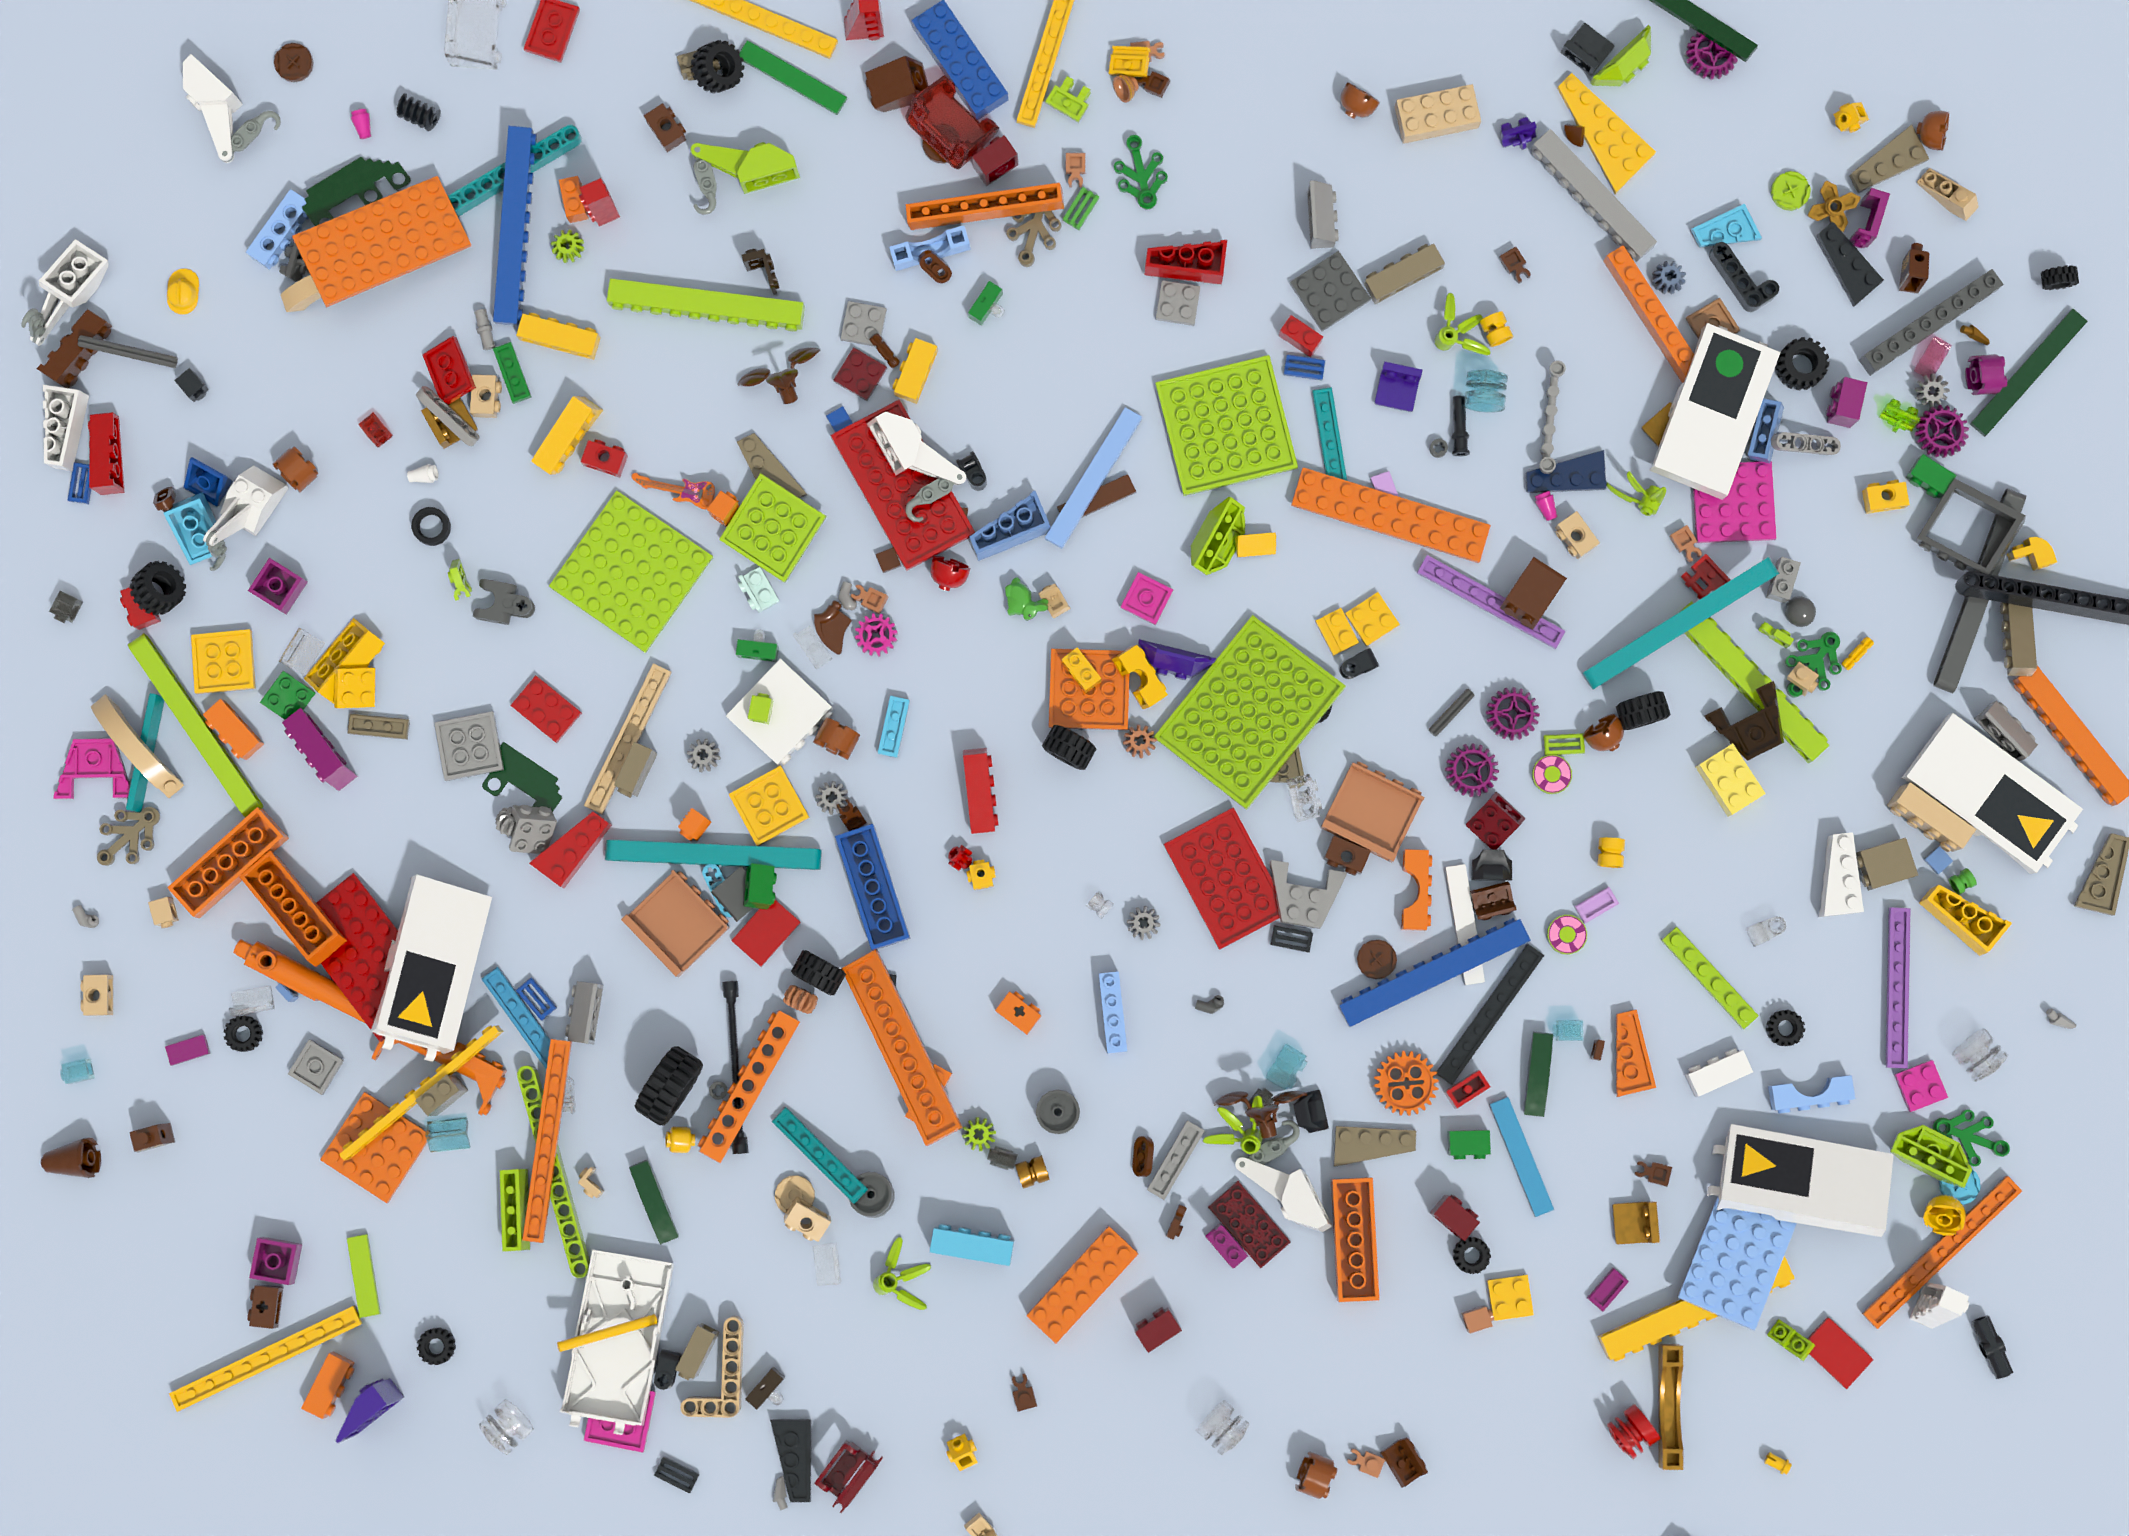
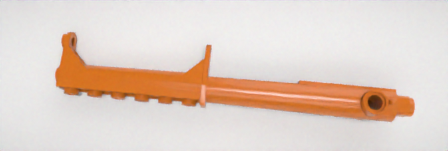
M240 939L236 944L233 953L245 960L244 965L314 1001L320 1000L364 1022L333 980L259 941L253 945ZM269 957L272 958V964H271V965L269 964V961H268V960H269ZM394 1040V1044L400 1043L424 1056L427 1054V1048ZM379 1041L372 1055L373 1060L376 1061L380 1056L384 1041ZM457 1042L454 1050L442 1054L437 1051L434 1061L447 1065L452 1061L451 1057L458 1051L463 1052L468 1047ZM478 1053L456 1072L478 1083L483 1099V1104L478 1114L487 1116L492 1107L489 1103L497 1088L501 1089L505 1083L506 1078H504L506 1070L503 1069L504 1065L494 1060L491 1063L485 1060V1055Z

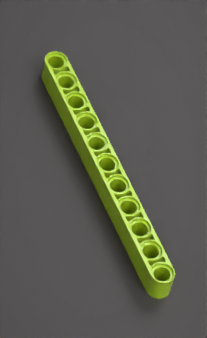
M143 633L128 643V648L242 815L246 818L257 807L262 809L264 807L262 802L212 729L205 723L204 717L150 638Z
M522 1066L517 1072V1078L536 1143L539 1119L534 1116V1110L538 1107L541 1108L543 1088L537 1069L533 1066ZM526 1069H530L532 1072L530 1080H526L523 1077ZM532 1088L536 1089L538 1093L534 1100L528 1094ZM557 1145L555 1166L558 1167L559 1173L556 1177H553L550 1198L570 1271L574 1277L583 1278L588 1274L590 1259L559 1146ZM558 1185L564 1188L562 1196H558L555 1193V1188ZM564 1204L570 1209L567 1216L560 1212V1208ZM568 1224H572L575 1228L573 1235H569L566 1232ZM574 1243L580 1246V1252L577 1255L571 1251V1246ZM578 1263L585 1265L586 1270L584 1274L577 1272L576 1267Z

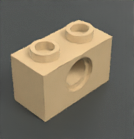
M472 375L476 388L471 391L470 414L473 417L497 418V412L501 410V402L498 401V393L502 392L501 381H499L496 375ZM485 393H491V397L488 400H482V396Z
M1577 511L1555 527L1557 537L1561 541H1565L1568 545V552L1572 557L1576 556L1577 559L1587 554L1600 543ZM1572 532H1577L1580 535L1579 541L1572 539Z
M83 975V980L81 981V991L83 992L81 1011L83 1015H113V975ZM98 990L100 997L95 1001L93 993Z
M796 1197L784 1215V1223H786L785 1226L790 1230H798L803 1233L802 1235L810 1241L814 1239L819 1242L831 1223V1216ZM803 1218H810L812 1220L809 1224L801 1222Z

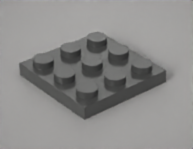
M1339 251L1290 282L1291 287L1321 331L1326 330L1371 301L1370 296Z

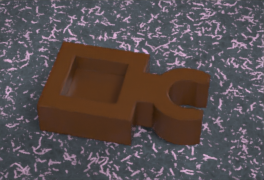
M1153 71L1150 76L1147 75V77L1142 79L1135 78L1138 86L1145 85L1144 90L1160 98L1163 97L1171 82L1168 77Z
M1516 246L1499 256V260L1508 274L1515 273L1517 283L1520 284L1522 282L1520 274H1525L1527 278H1530V271L1523 268L1526 261Z
M845 799L847 806L841 808L839 804L836 805L841 814L839 817L848 831L858 829L867 823L857 806L853 807L849 799Z
M1639 1161L1637 1165L1644 1167L1642 1173L1635 1172L1637 1177L1649 1176L1648 1182L1668 1187L1672 1172L1671 1166L1652 1162V1166L1648 1167L1644 1162Z
M1179 1204L1166 1237L1174 1240L1175 1236H1180L1183 1226L1180 1224L1187 1207Z
M1025 1373L1022 1374L1023 1382L1018 1383L1015 1376H1012V1383L1018 1388V1390L1013 1391L1018 1412L1037 1407L1032 1386L1026 1387L1027 1375Z

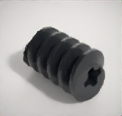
M403 93L397 105V116L399 118L404 117L405 121H411L412 124H417L420 128L424 127L426 131H431L440 119V109L436 113H434L435 108L433 106L427 110V103L420 107V100H417L414 104V97L411 96L406 100L407 94Z

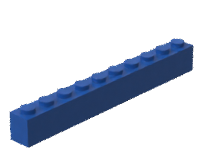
M508 126L493 316L495 324L519 326V321H521L523 309H520V302H524L525 290H521L522 282L526 281V270H523V264L527 263L528 251H525V243L529 242V231H526L527 223L530 224L531 212H528V204L532 203V192H529L530 184L533 185L534 173H531V165L535 164V153H532L533 145L536 146L537 134H534L533 129L528 127Z
M1515 918L1505 921L1504 927L1497 929L1495 926L1485 931L1487 935L1481 938L1476 935L1467 940L1469 943L1467 945L1461 946V944H1457L1449 948L1451 952L1443 955L1442 952L1432 956L1433 961L1427 964L1424 961L1413 965L1414 970L1407 973L1405 969L1395 974L1397 978L1391 981L1386 978L1377 983L1379 987L1372 990L1370 987L1359 991L1360 996L1354 999L1352 995L1342 999V1004L1339 1007L1348 1026L1351 1027L1531 941L1521 919L1516 921Z

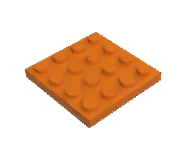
M1051 649L1049 728H1052L1053 725H1060L1069 729L1128 730L1129 674L1122 676L1112 661L1114 657L1123 651L1079 649L1101 677V682L1085 693L1061 661L1062 658L1074 649Z
M364 1092L320 1160L385 1203H389L432 1134L402 1116L350 1160L344 1161L339 1155L344 1151L342 1147L350 1141L355 1142L359 1138L358 1134L365 1128L370 1129L375 1125L373 1122L381 1115L385 1117L390 1113V1107Z

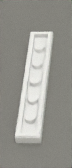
M1465 864L1445 867L1457 942L1461 946L1469 944L1467 940L1477 935ZM1482 964L1463 973L1465 985L1485 982Z

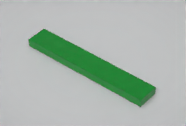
M748 40L740 51L739 56L740 58L743 57V62L838 115L847 100L846 96Z

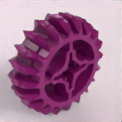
M1696 32L1695 36L1691 37V43H1688L1686 46L1689 50L1686 51L1685 55L1689 57L1686 60L1687 63H1692L1690 70L1697 69L1696 75L1702 73L1703 79L1707 75H1709L1710 80H1713L1714 76L1720 79L1722 74L1727 76L1729 70L1732 71L1734 69L1733 64H1736L1738 61L1735 55L1699 32ZM1709 41L1707 47L1698 49L1699 44ZM1727 58L1724 64L1715 66L1717 60Z
M1938 405L1937 408L1931 407L1929 411L1925 410L1923 416L1918 418L1920 423H1917L1915 428L1919 431L1915 432V436H1920L1916 443L1922 442L1924 445L1921 446V449L1928 448V455L1934 452V457L1936 458L1940 454L1942 458L1947 457V454L1953 456L1955 452L1961 451L1960 446L1964 447L1966 445L1964 440L1968 439L1969 435L1965 432L1969 431V427H1964L1967 420L1962 421L1960 419L1963 413L1955 414L1957 408L1950 411V406L1947 405L1943 410L1942 405ZM1935 417L1945 418L1949 420V422L1944 423L1939 419L1937 420ZM1928 424L1931 425L1930 428L1932 429L1931 437L1928 434ZM1947 426V429L1944 430L1945 432L1943 434L1936 436L1939 433V430L1944 429ZM1953 426L1955 427V430H1956V438H1955V439L1953 438L1954 435L1952 434V431H1951V429H1952ZM1940 440L1944 444L1947 443L1948 446L1938 445L1935 441Z
M1515 687L1511 688V693H1509L1508 688H1504V695L1498 691L1496 693L1498 698L1495 696L1491 697L1494 704H1487V707L1492 710L1486 711V715H1492V717L1486 721L1487 723L1492 721L1494 723L1490 726V729L1492 730L1495 727L1498 729L1495 735L1503 732L1502 739H1505L1507 734H1509L1510 741L1514 740L1515 734L1518 740L1522 739V734L1527 737L1529 735L1527 729L1532 732L1535 730L1531 724H1538V721L1533 719V717L1540 716V713L1534 712L1539 706H1532L1536 699L1532 698L1529 701L1530 693L1527 692L1523 696L1522 688L1518 693H1516ZM1510 698L1508 709L1497 710L1501 701ZM1516 699L1526 706L1527 711L1521 710L1518 707ZM1512 707L1513 710H1515V712L1519 714L1516 715L1514 718H1511L1508 715V713L1512 710ZM1498 716L1508 721L1509 728L1500 723ZM1528 718L1524 727L1515 729L1517 719Z
M1472 743L1469 750L1467 744H1464L1463 751L1459 747L1456 748L1458 755L1453 752L1450 754L1454 760L1448 759L1446 761L1447 764L1451 765V767L1445 768V771L1451 772V774L1446 775V779L1453 778L1449 785L1453 786L1456 783L1455 792L1462 788V796L1467 791H1469V797H1473L1474 791L1477 796H1481L1480 789L1487 793L1488 788L1486 785L1493 788L1494 784L1490 780L1497 781L1498 779L1496 776H1493V774L1499 773L1498 769H1493L1494 766L1498 765V762H1491L1495 755L1493 754L1488 757L1489 749H1486L1484 753L1481 752L1482 745H1479L1478 749L1475 750V744ZM1466 755H1476L1482 760L1474 763ZM1459 759H1461L1464 771L1458 776L1456 766ZM1480 765L1475 771L1476 775L1470 773L1464 776L1468 772L1467 770L1470 769L1468 766L1473 768ZM1486 765L1488 773L1486 780L1483 782L1480 769ZM1471 778L1478 786L1466 785L1462 780Z

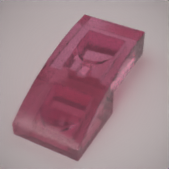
M1934 335L1914 371L1922 376L1926 375L1930 379L1931 373L1936 374L1952 345Z

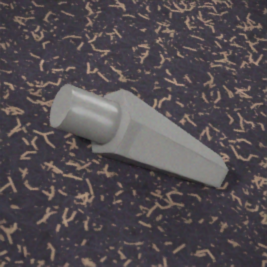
M2052 1008L2046 1011L2050 1018V1024L2068 1029L2076 1027L2074 1022L2061 1013L2057 1014Z
M781 1476L776 1480L773 1502H777L780 1510H783L788 1506L784 1499L787 1497L784 1477Z

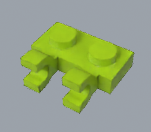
M1067 76L1061 87L1054 86L1045 103L1079 123L1089 107L1085 101L1091 92L1089 88L1083 86L1077 97L1068 93L1074 85V79Z
M460 558L453 560L449 567L448 577L451 583H455L454 599L457 601L460 599L461 591L465 592L466 597H470L472 588L466 580V574Z

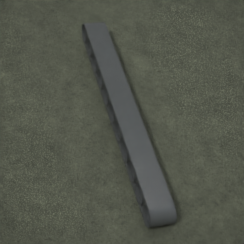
M2007 488L2000 502L2021 513L2026 501V495ZM1995 514L1977 564L1985 568L1987 567L2014 523ZM2006 553L2002 557L2001 561L1997 565L1992 575L1998 576ZM1965 596L1935 677L1934 687L1952 694L1955 692L1989 600Z

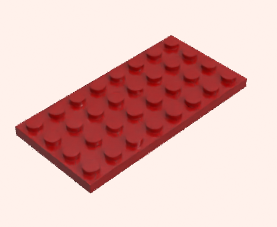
M899 399L830 436L905 570L908 571L970 538L975 531L952 491L930 504L913 507L912 514L915 517H923L922 521L914 522L907 517V503L916 496L922 487L937 480V478L909 468L895 475L867 425L868 422L884 412L910 419Z
M353 873L316 902L347 940L327 957L321 965L371 1030L389 975V971H384L392 940L396 941L398 929L359 878ZM373 1032L380 1042L385 1040V1036Z

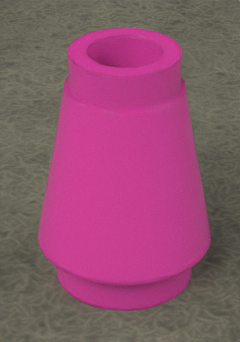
M366 109L352 111V117L350 118L360 139L370 138V114L367 113Z
M1550 490L1535 496V503L1546 521L1558 517L1553 494L1551 495Z

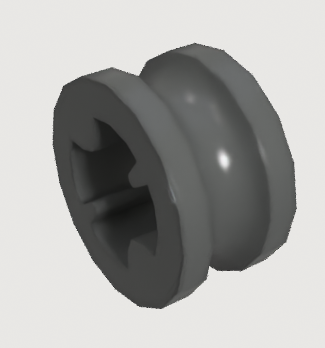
M1435 439L1430 445L1431 455L1435 458L1443 457L1448 450L1447 443L1443 439ZM1441 444V448H1444V451L1441 450L1437 453L1433 446Z
M717 1081L710 1086L709 1093L712 1098L719 1100L726 1096L728 1089L725 1083ZM716 1085H721L720 1088H724L721 1096H716L717 1093H713Z

